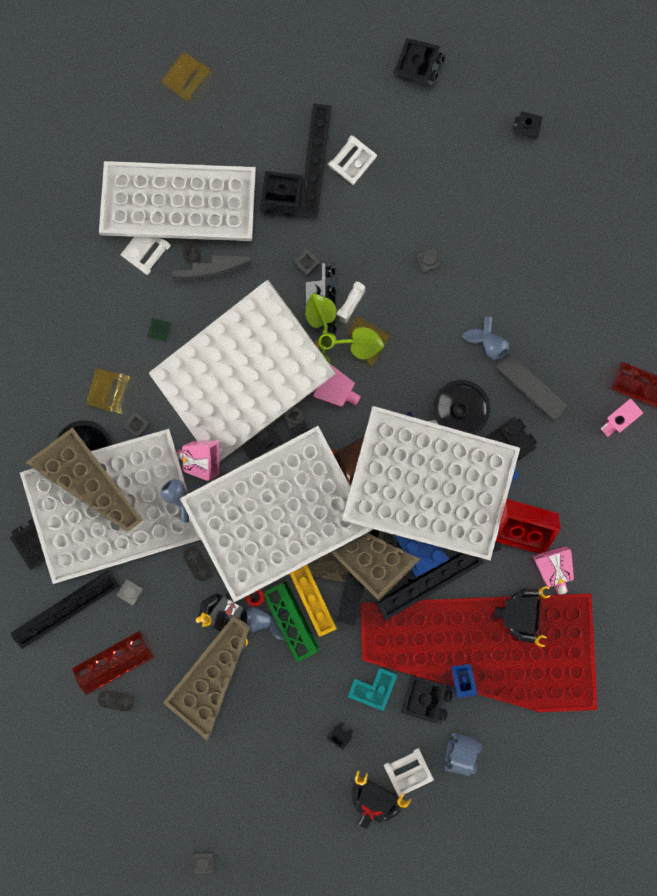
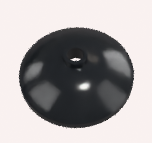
M455 380L447 383L439 390L434 399L433 412L438 425L474 435L484 428L490 417L491 407L487 394L479 385L468 380ZM461 408L462 414L457 413L456 409Z
M88 420L76 421L67 425L57 436L59 438L73 428L90 451L112 445L110 435L106 429L100 424Z

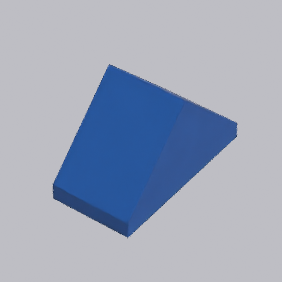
M471 664L451 667L456 697L477 695Z

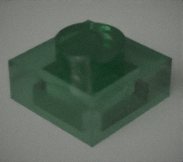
M152 318L147 337L166 342L171 323Z

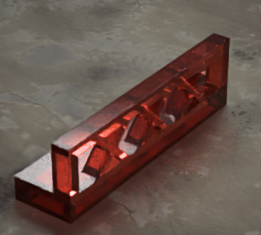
M621 362L611 389L657 407V375ZM623 369L631 372L632 375L624 373ZM644 377L648 379L650 382L644 381L642 378Z
M138 631L75 666L72 670L78 685L87 695L152 659L154 656L147 646L143 635ZM140 640V644L131 647L132 642ZM123 650L120 655L114 656L116 651ZM106 659L104 664L97 666L98 661ZM84 669H89L86 674L80 677V671Z

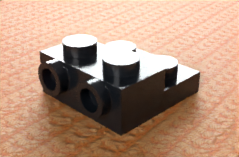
M406 38L394 74L413 79L415 83L432 86L433 82H437L439 78L438 68L440 64L443 65L446 55L444 50L439 45Z
M265 171L260 211H264L267 215H274L275 213H283L286 217L298 215L303 175Z
M515 417L485 437L519 447L520 451L517 461L535 450V444H537L532 434L527 435L524 431L526 426L523 421Z
M33 518L28 521L29 525L23 529L19 526L11 532L13 535L9 537L30 570L46 561Z
M412 675L401 713L441 724L448 715V710L445 709L447 702L450 703L453 698L452 687Z

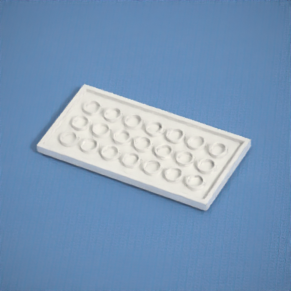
M104 161L99 234L108 236L252 241L256 167Z

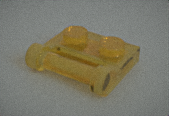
M183 51L161 82L176 94L189 101L192 98L191 94L205 75H209L211 70ZM194 70H199L187 89H181Z
M96 368L86 405L120 413L121 408L119 406L129 376ZM116 379L119 381L113 403L109 405L107 402L113 380Z

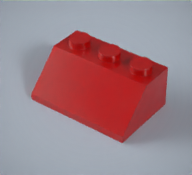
M507 499L495 542L538 554L547 552L561 530L559 513Z

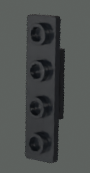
M327 261L322 262V280L306 282V304L312 293L326 297L335 304V264ZM335 320L331 323H326L327 333H332L336 337L337 326Z

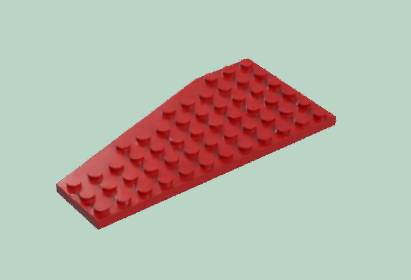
M592 593L550 595L549 598L541 599L539 634L546 636L547 639L540 638L539 644L545 645L544 647L536 645L535 642L532 644L519 641L509 633V628L504 627V619L495 618V608L505 607L506 599H511V597L420 600L388 620L383 619L375 602H361L362 661L454 687L451 667L471 664L478 695L536 712L598 710Z

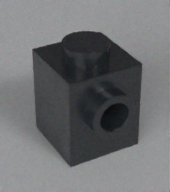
M521 111L519 117L516 116L513 128H516L515 134L537 139L543 116Z

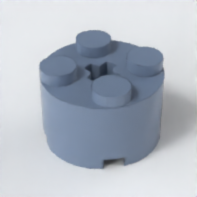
M453 733L451 736L454 737V740H449L445 754V761L448 762V767L444 766V770L464 776L475 774L477 770L475 760L476 756L481 752L482 744L478 743L477 738Z

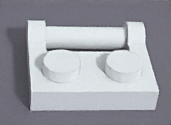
M351 135L347 139L346 145L327 165L354 186L377 158V154ZM353 147L358 148L343 168L339 166Z
M134 237L121 253V256L144 274L149 275L152 266L165 249L168 250L171 245L159 237ZM157 242L159 246L144 265L140 263Z
M355 281L354 288L349 293L345 304L336 313L339 316V321L344 324L349 320L365 292V286Z
M419 748L413 750L414 753L391 764L389 762L384 764L398 797L402 793L407 794L434 780ZM418 760L420 765L395 776L394 770Z

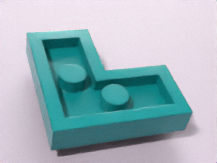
M379 668L373 685L354 679L347 697L384 711L397 674Z

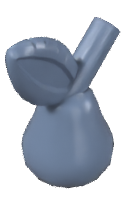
M485 317L484 330L480 328L469 329L462 334V338L470 343L482 342L487 356L492 360H498L508 352L509 342L505 338L491 332L492 318Z
M172 479L162 487L161 497L166 502L180 507L181 522H189V515L180 500L181 497L187 495L184 484L178 479Z
M250 607L245 611L244 623L250 627L249 632L269 628L274 637L285 640L272 613L269 614L258 607ZM281 608L279 616H281L286 611V609Z

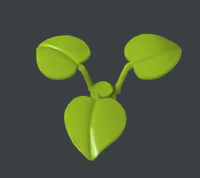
M316 293L310 295L306 304V319L313 328L324 326L323 335L319 338L322 355L325 350L339 343H352L351 351L359 359H369L384 348L380 336L367 327L355 329L352 334L353 339L337 340L334 334L327 333L326 323H331L335 320L336 306L326 297ZM323 355L330 364V359L327 356Z

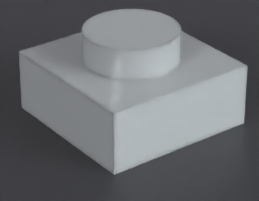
M126 579L117 596L134 606L143 588Z

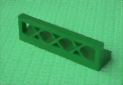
M287 581L263 592L264 598L296 662L319 652L320 648ZM278 590L281 596L279 604L272 602L269 596L270 593ZM281 608L288 610L290 614L288 621L280 618L279 612ZM289 625L297 628L298 634L296 638L288 635ZM297 644L305 645L308 653L299 657L296 651Z

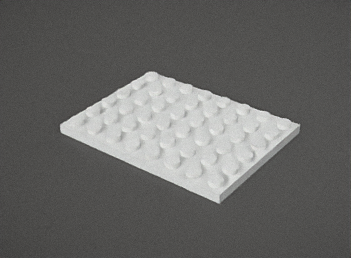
M266 280L150 371L149 374L197 441H219L220 463L333 377L336 372L269 280Z
M373 406L342 520L491 560L520 448Z
M319 426L180 498L234 602L373 530L372 528L342 520L351 487Z
M169 429L91 451L143 520L128 532L34 468L20 472L53 584L201 540L190 517L189 522H181L180 507L166 502L161 497L162 487L172 479L180 480L188 494Z

